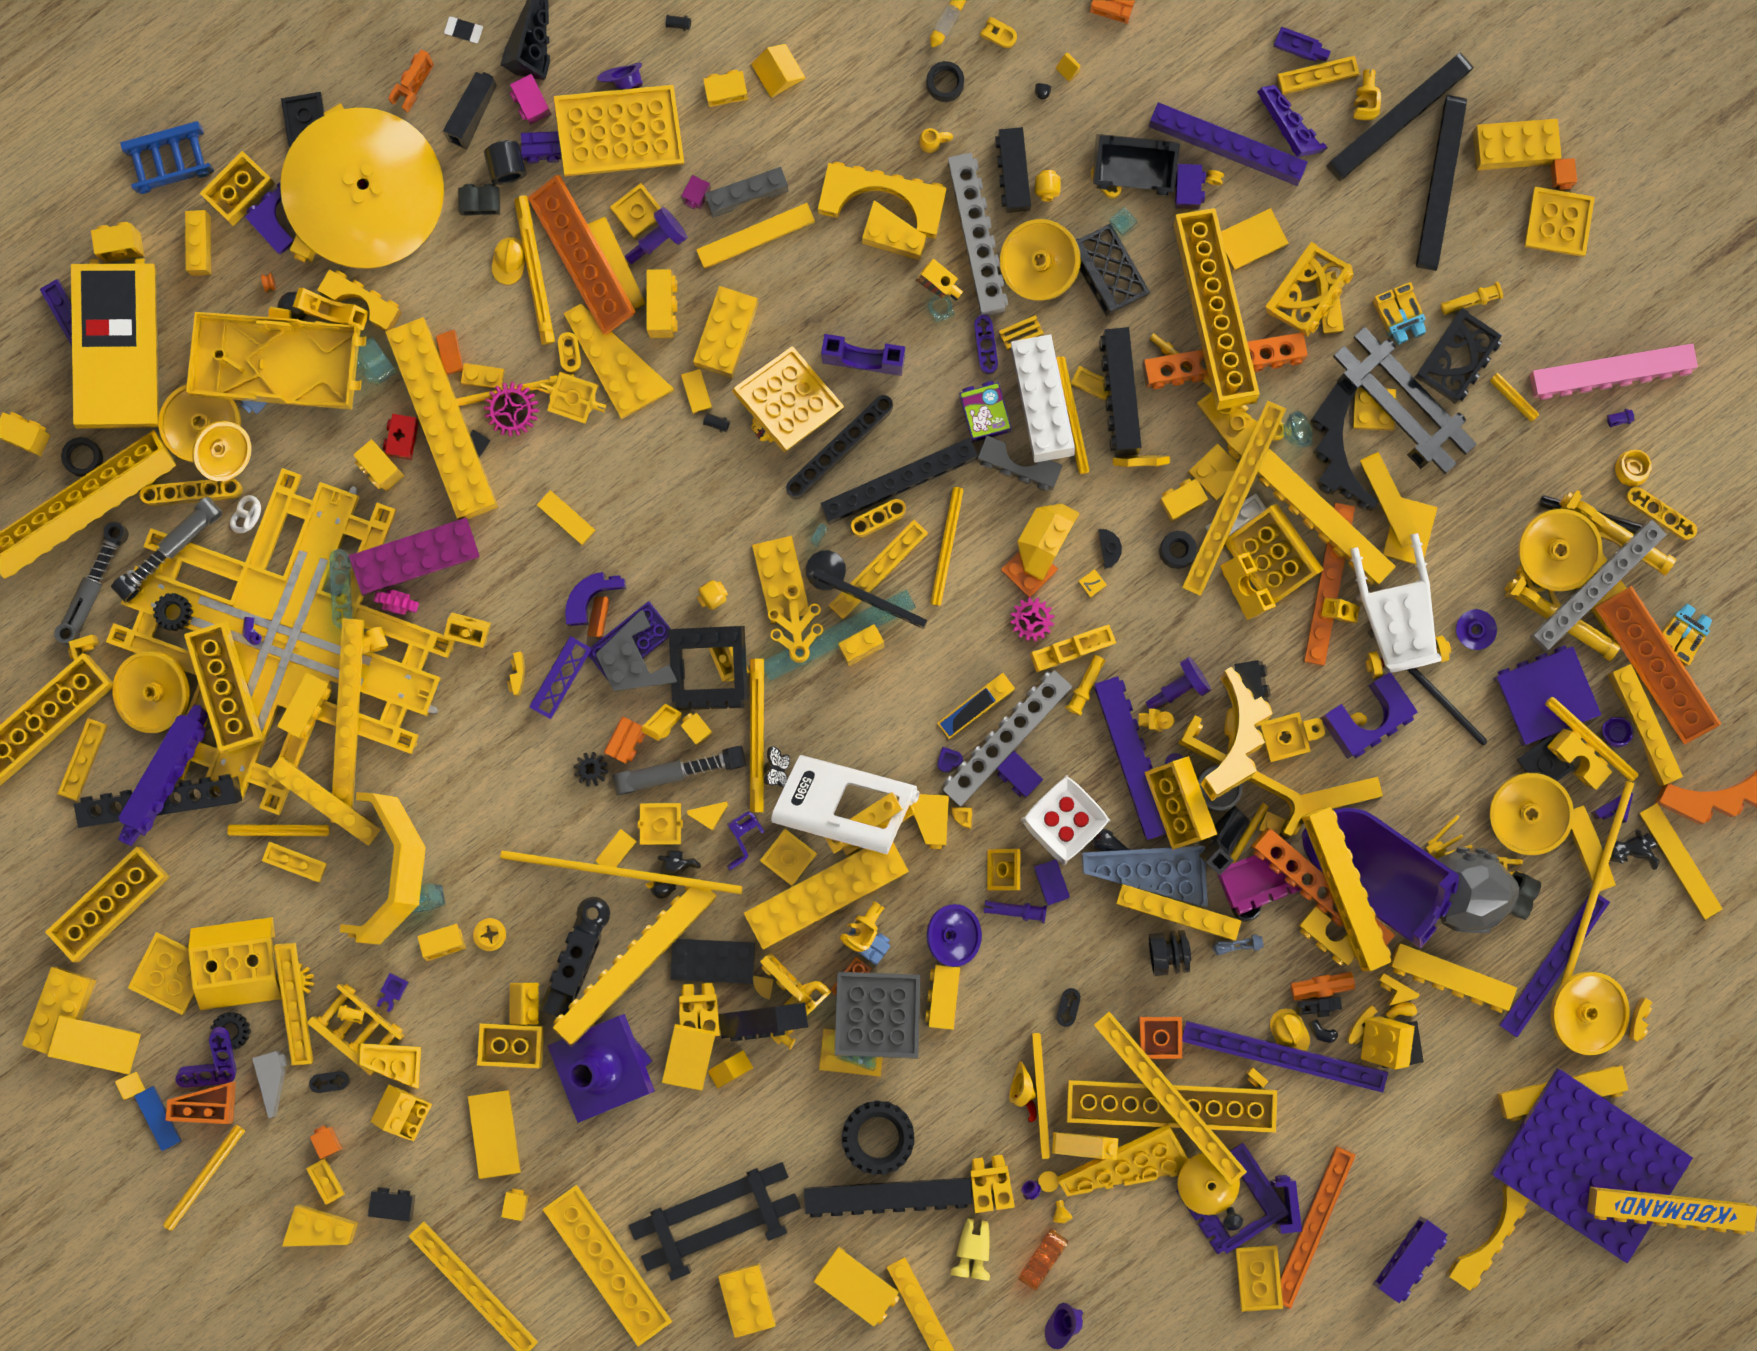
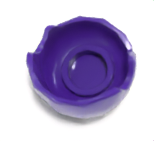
M1611 717L1603 723L1601 736L1609 746L1615 748L1623 747L1632 740L1633 727L1629 721L1622 717Z

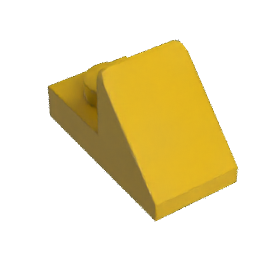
M1380 973L1377 981L1381 983V988L1388 992L1394 990L1387 1003L1389 1006L1416 999L1420 995L1384 973Z

